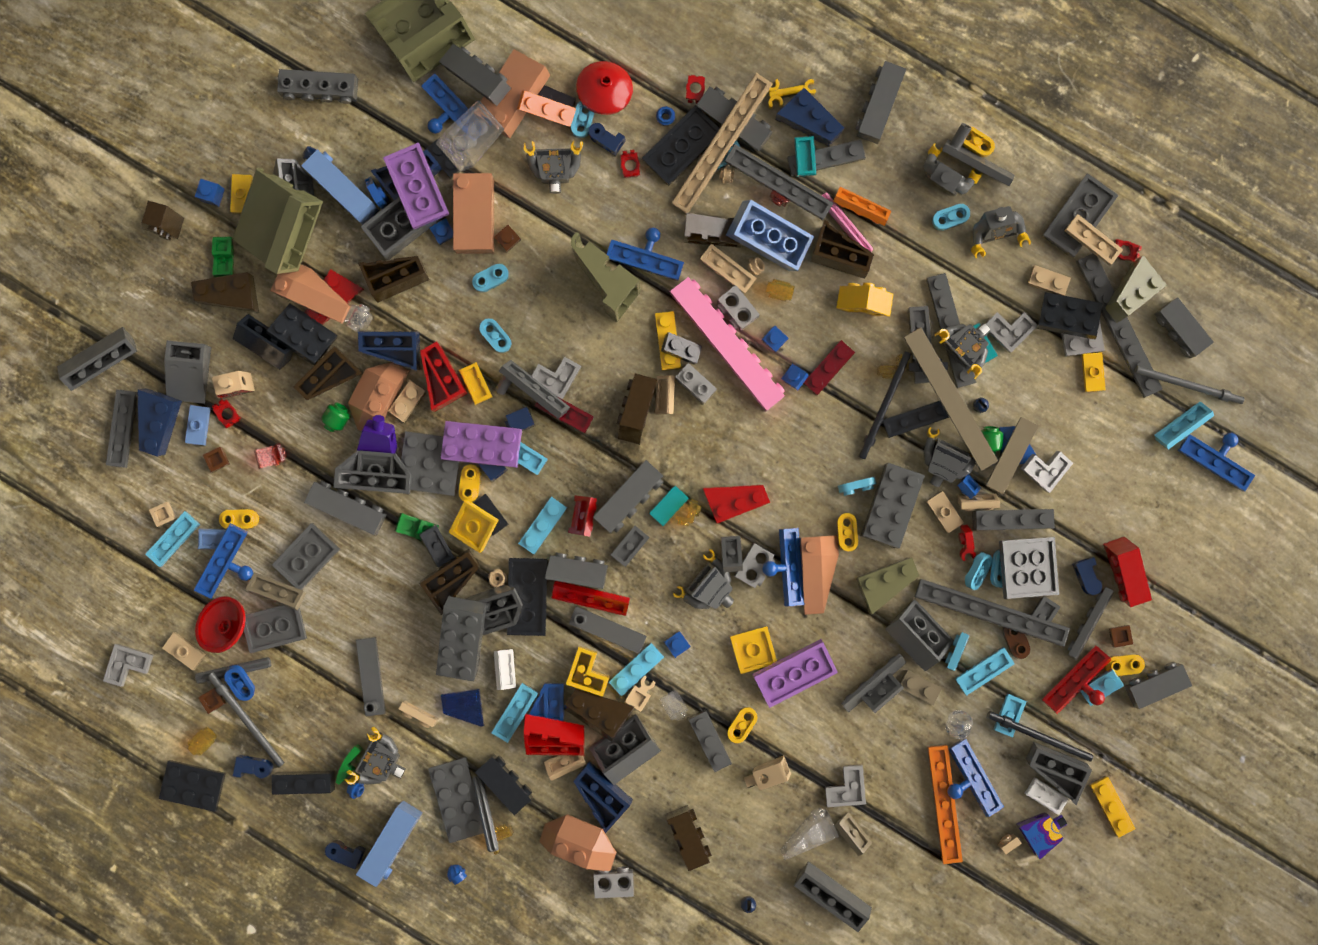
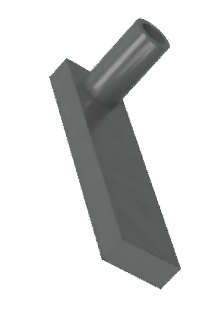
M961 123L952 141L947 139L942 151L1010 186L1014 179V174L962 147L972 128L965 123Z
M512 360L500 368L499 372L503 376L495 388L497 393L504 395L513 382L556 418L559 419L569 410L570 407Z
M576 606L569 622L572 626L640 654L647 637L644 634Z
M376 637L356 640L365 716L386 714Z

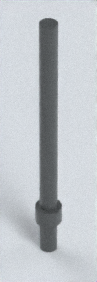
M1136 366L1134 371L1140 375L1218 397L1221 401H1232L1238 404H1243L1244 397L1232 394L1231 391L1225 389L1218 390L1141 366Z
M214 672L207 677L216 687L215 691L218 695L223 696L278 768L281 767L285 762L230 694L228 686L225 683L223 684Z

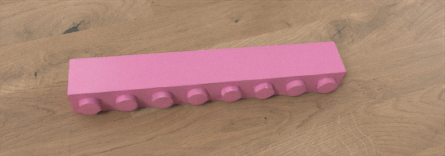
M687 277L670 291V295L765 412L784 398V389L779 383L775 384L771 378L773 376L767 368L763 369L759 365L760 359L755 353L751 354L747 350L749 347L742 338L738 339L735 335L736 330L730 323L728 325L725 323L722 312L718 308L715 310L711 304L713 302L707 294L703 295L699 291L701 288L694 279L691 281Z

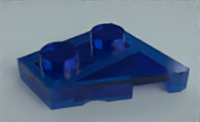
M480 689L441 694L443 714L480 727L485 726Z

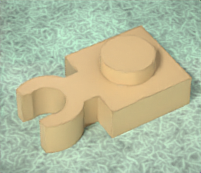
M646 676L641 678L639 688L635 685L633 686L624 701L626 704L635 706L634 709L639 712L643 710L651 697L647 691L655 686L654 681L651 682L650 686L645 685Z

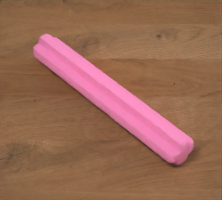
M824 193L822 195L824 198L833 202V199L829 196L828 193ZM833 202L829 210L831 216L852 241L855 240L872 252V246L839 206Z

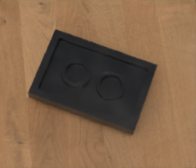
M1045 292L1038 329L1096 340L1103 303Z
M291 303L287 305L266 331V334L314 366L337 339V334Z
M169 760L159 799L216 812L226 773Z

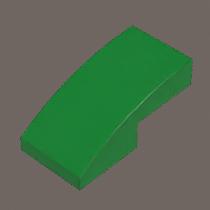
M213 237V277L233 275V238Z
M400 513L394 531L421 540L419 533L433 526L434 523Z
M359 744L354 746L344 759L336 779L338 785L349 776L346 773L348 770L354 771L356 769L351 762L363 751Z

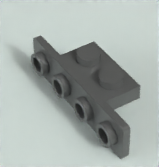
M898 654L890 658L882 669L876 670L873 676L868 681L861 683L853 694L847 695L841 703L845 710L850 712L859 703L864 701L876 713L904 688L893 674L906 664L902 655Z

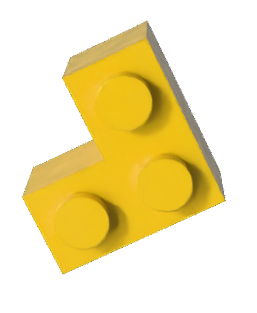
M848 283V286H840L837 309L846 312H863L872 316L890 317L893 294L887 292L886 288L874 287L875 284L863 283V286H859L856 283Z
M579 646L566 684L603 697L610 676L592 670L597 651Z

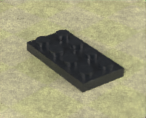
M695 105L642 157V160L669 186L708 148L720 128Z
M509 558L508 586L516 589L523 606L517 624L507 628V635L546 636L547 579H545L548 559Z

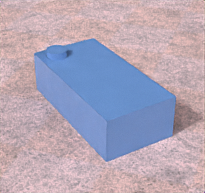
M317 149L301 166L363 225L379 209L331 163L333 159L325 151L321 153Z
M752 200L742 201L726 236L788 271H798L814 239L813 235Z
M402 801L396 807L356 876L375 887L378 886L383 878L387 880L392 872L390 868L423 812Z

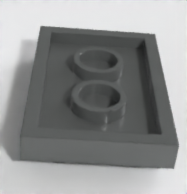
M311 523L272 566L295 588L303 590L339 552L340 548L314 523Z
M282 605L245 615L244 633L249 653L307 639L300 607L297 611Z

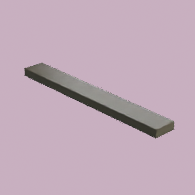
M919 327L904 336L903 338L979 469L982 471L998 462L922 328Z

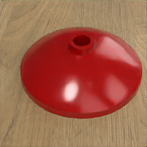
M599 61L589 64L581 71L576 83V92L580 102L588 110L601 115H611L622 111L629 104L633 94V84L629 74L622 67L612 62Z
M223 596L212 600L203 608L195 626L196 640L202 649L210 653H221L230 649L239 640L246 620L245 611L241 603L232 597Z

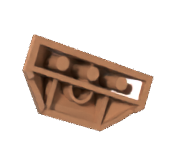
M393 362L365 369L348 402L358 430L362 431L367 420H373L375 415H381L386 418L388 410L395 401L410 370Z
M568 814L545 823L539 841L550 854L591 870L610 871L617 853L602 828Z

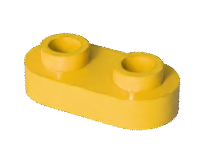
M971 127L972 129L968 134L971 140L965 139L963 146L981 157H988L995 149L994 141L976 128ZM981 145H985L987 150L983 151Z
M472 464L466 465L461 471L459 497L462 501L469 500L474 502L479 495L481 471ZM470 470L474 472V476L471 478L467 475ZM467 489H470L472 492L469 497L465 495Z
M250 509L225 510L219 516L220 525L226 529L230 524L226 522L227 516L231 517V524L241 529H251L259 523V515L256 511ZM247 515L251 518L248 523L245 521Z
M844 513L837 519L838 544L844 551H853L858 546L857 520L854 515ZM845 519L850 521L847 527L843 525ZM847 538L851 540L849 546L845 544V539Z
M1135 654L1111 656V661L1104 668L1107 672L1113 668L1115 663H1118L1119 668L1114 670L1118 676L1139 674L1143 671L1145 662L1141 656ZM1134 661H1137L1138 666L1136 668H1134L1132 665Z
M742 708L728 728V738L733 743L743 742L757 722V713L753 708ZM746 713L751 714L749 720L744 719ZM734 730H740V735L735 736L733 734Z

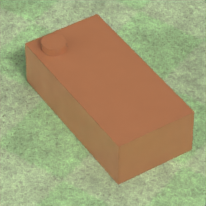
M515 49L499 71L508 79L506 83L511 87L510 91L498 106L483 97L473 112L483 124L508 138H511L527 113L517 109L522 90L538 95L550 77L544 65Z
M492 173L453 174V250L456 254L494 253V177Z

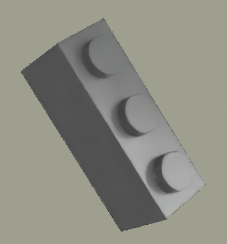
M1178 297L1171 300L1154 314L1157 317L1156 321L1158 324L1166 328L1170 339L1178 343L1181 347L1180 351L1186 357H1196L1214 343Z
M1170 662L1164 665V669L1160 671L1156 669L1146 673L1147 676L1140 679V677L1131 679L1129 684L1124 687L1133 707L1141 709L1187 689L1192 684L1183 664Z
M706 709L688 717L714 772L731 765L732 762Z

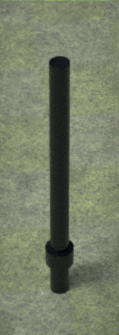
M904 351L872 427L863 440L864 445L858 456L862 459H866L871 446L875 444L876 434L912 355L907 351Z
M989 711L987 714L988 719L998 722L1004 728H1012L1089 762L1093 759L1092 754L1017 723L1011 717L1001 716L992 711Z

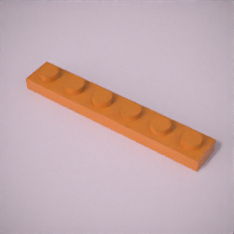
M948 745L930 746L927 749L942 863L963 862L955 799L950 798L947 793L948 787L953 784Z

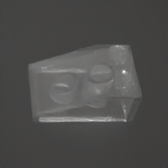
M479 100L442 134L436 144L461 172L472 168L503 132L504 128Z
M818 808L811 812L812 815H809L782 846L780 850L784 860L839 837L826 809Z

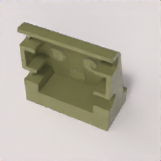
M383 0L365 12L373 27L413 83L440 65L439 61L453 44L459 48L461 46L466 47L475 40L463 16L449 0Z
M256 168L233 240L265 263V268L276 274L299 271L323 201L304 190L293 189V184L274 174L264 173L263 168Z
M576 232L571 238L575 259L604 298L602 302L605 313L618 322L640 294V281L620 264L612 271L611 267L605 265L610 259L609 256L590 241L583 247L580 234Z

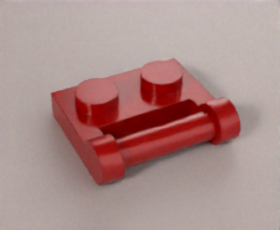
M575 495L572 524L569 527L568 533L590 537L593 530V517L597 508V498Z

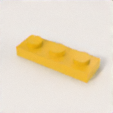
M674 311L655 313L662 371L680 369L679 358L661 351L665 334L670 332L677 335Z
M1105 776L1090 784L1116 837L1119 838L1135 830L1136 828L1109 777Z

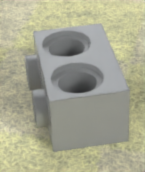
M736 285L718 298V309L723 315L727 314L730 317L729 322L734 329L739 328L742 331L759 318L760 314ZM734 298L736 300V305L732 307L728 306L726 304V299ZM744 312L748 315V320L740 321L737 315Z
M689 363L675 377V380L703 405L717 390Z
M753 543L742 562L743 571H737L735 577L753 588H756L757 585L760 587L765 579L762 567L768 561L775 562L773 559L774 554ZM758 553H764L766 556V561L763 564L756 562L755 557ZM750 569L756 572L754 580L746 578V572Z
M621 866L617 867V870L594 871L595 898L634 897L633 869ZM621 877H626L629 880V883L627 885H621L619 884L618 879ZM606 878L610 883L607 886H601L599 880Z

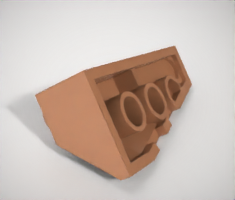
M300 265L299 271L278 274L270 290L286 300L342 324L351 307L314 270L304 265Z
M838 535L800 538L805 615L824 613L839 556Z

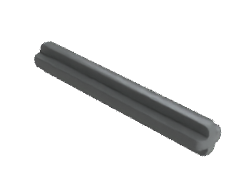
M269 657L236 665L242 667L247 673L271 667V660ZM230 666L196 673V682L199 684L210 681L207 676L212 672L219 679L224 678L225 672Z
M479 776L472 778L487 850L488 852H495L499 850L486 789L484 782Z

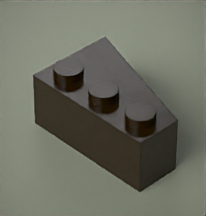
M148 200L141 222L142 229L171 241V238H179L184 217L166 205Z
M248 272L191 282L193 299L200 304L259 313L254 276Z
M636 373L633 380L629 379L627 390L630 392L628 397L624 396L622 407L625 409L623 414L619 413L617 424L620 425L618 439L640 445L657 379Z
M470 549L423 578L419 583L440 615L443 614V608L448 596L456 598L461 589L479 568L480 564Z

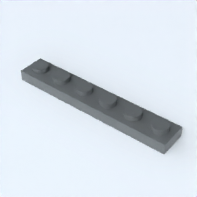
M736 144L725 160V163L822 221L833 205V202Z
M946 273L928 277L926 280L940 330L951 325L960 324ZM946 349L956 387L960 388L977 383L976 379H974V372L971 371L968 374V369L965 370Z

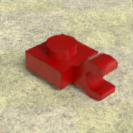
M968 524L961 525V533H958L960 544H963L964 547L960 551V557L965 561V555L971 553V557L974 559L976 553L974 552L973 531Z

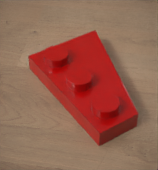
M331 269L324 279L328 286L347 303L364 290ZM307 308L304 312L322 325L330 319Z
M764 485L703 488L717 524L770 503Z

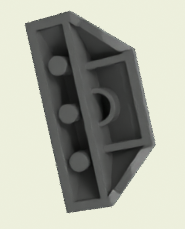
M276 159L274 175L293 184V189L304 190L314 196L313 180L296 159Z
M356 451L335 468L334 488L410 494L411 474L395 453Z
M506 585L467 598V600L487 603L483 635L516 625L523 606L516 589Z

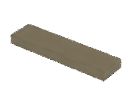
M1020 417L985 486L1004 494L1038 425Z

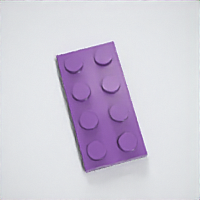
M419 142L383 157L413 229L449 215Z
M445 421L441 459L517 468L522 429Z
M820 639L752 675L770 708L838 672L824 642Z

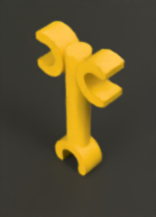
M776 79V86L768 91L770 98L769 108L773 109V101H778L779 106L782 107V96L798 94L803 88L811 95H814L816 89L810 90L808 88V85L814 84V80H807L805 85L779 89L780 83Z

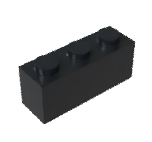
M247 314L237 323L232 339L281 370L291 361L293 351L266 334L268 326Z
M494 754L475 773L515 816L532 800L533 796L531 794L533 792L526 784L522 785L518 781L519 776L513 770L509 771L505 766L506 762L501 756L497 757Z
M335 770L276 772L272 775V795L326 794L335 790Z

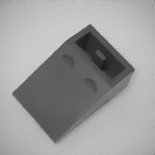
M167 340L164 359L167 396L182 400L183 402L205 404L211 356L210 346Z

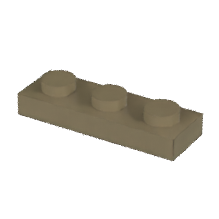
M255 572L246 587V590L252 594L297 611L306 595L303 590Z

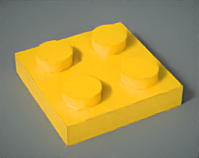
M465 500L448 533L481 553L498 519L471 501Z
M767 626L730 636L740 674L764 668L777 662Z

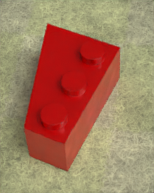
M436 341L420 350L431 403L430 406L433 412L468 394L440 343Z
M1125 536L1104 543L1103 546L1119 588L1120 600L1125 602L1130 608L1151 601L1152 597L1139 547Z
M525 714L524 743L526 755L584 756L585 727L580 724Z

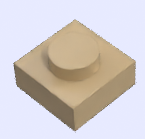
M169 502L149 510L156 527H161L176 520Z
M1007 834L1001 838L998 847L1006 855L1022 843L1014 834Z

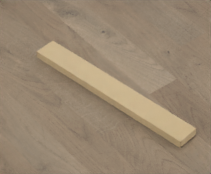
M758 73L754 75L672 201L674 206L686 214L690 212L771 88L772 83Z

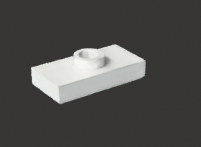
M513 649L494 651L497 690L516 688Z
M1035 777L1024 793L1058 815L1069 800V798Z

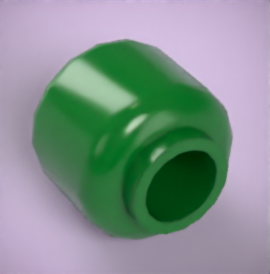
M336 402L327 406L321 420L324 423V428L328 431H341L348 422L350 414L346 406Z
M984 426L981 432L993 453L996 454V451H1000L1003 448V432L996 426Z

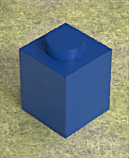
M200 179L195 197L201 202L219 207L225 189L217 183Z

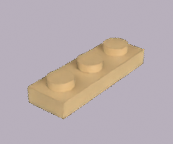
M1078 214L1064 230L1109 266L1113 264L1123 251L1121 247Z
M713 244L708 247L700 258V261L733 286L736 285L743 294H746L757 279Z

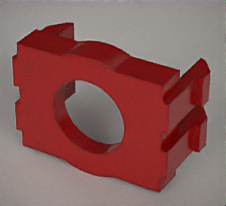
M688 75L686 99H688V103H692L695 100V104H698L705 92V77ZM691 84H700V92H691Z
M634 149L630 150L628 154L627 150L622 151L623 154L620 156L623 178L640 176V162L637 152ZM628 160H633L636 163V167L632 171L625 168V163Z
M1115 240L1114 243L1119 247L1125 245L1130 249L1128 256L1119 254L1117 258L1131 262L1139 258L1140 254L1137 252L1141 251L1142 246L1129 241Z
M221 399L218 401L220 405L214 404L212 406L218 420L222 422L225 428H230L241 419L236 409L228 400ZM224 409L232 411V417L228 420L222 417Z

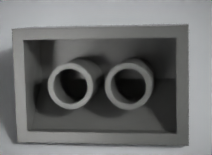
M557 552L555 556L550 555L545 579L600 589L605 587L608 565H604L605 561L593 559L592 563L585 561L586 558L574 556V559L566 558L567 554Z
M916 599L910 602L885 628L890 636L896 640L924 671L940 662L954 642Z
M636 714L624 723L612 742L603 737L589 747L603 774L613 785L661 752L657 743Z

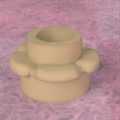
M729 165L721 169L720 179H722L724 184L732 183L735 169L729 167Z
M761 258L749 259L747 267L750 273L759 275L764 271L765 265Z
M495 569L494 572L489 573V584L492 587L505 585L507 575L502 570Z

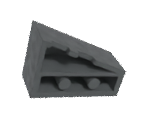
M1033 742L1026 757L1028 764L1077 805L1092 772L1088 763Z

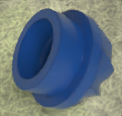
M451 865L447 872L449 882L452 881L456 885L467 877L465 868L460 865Z

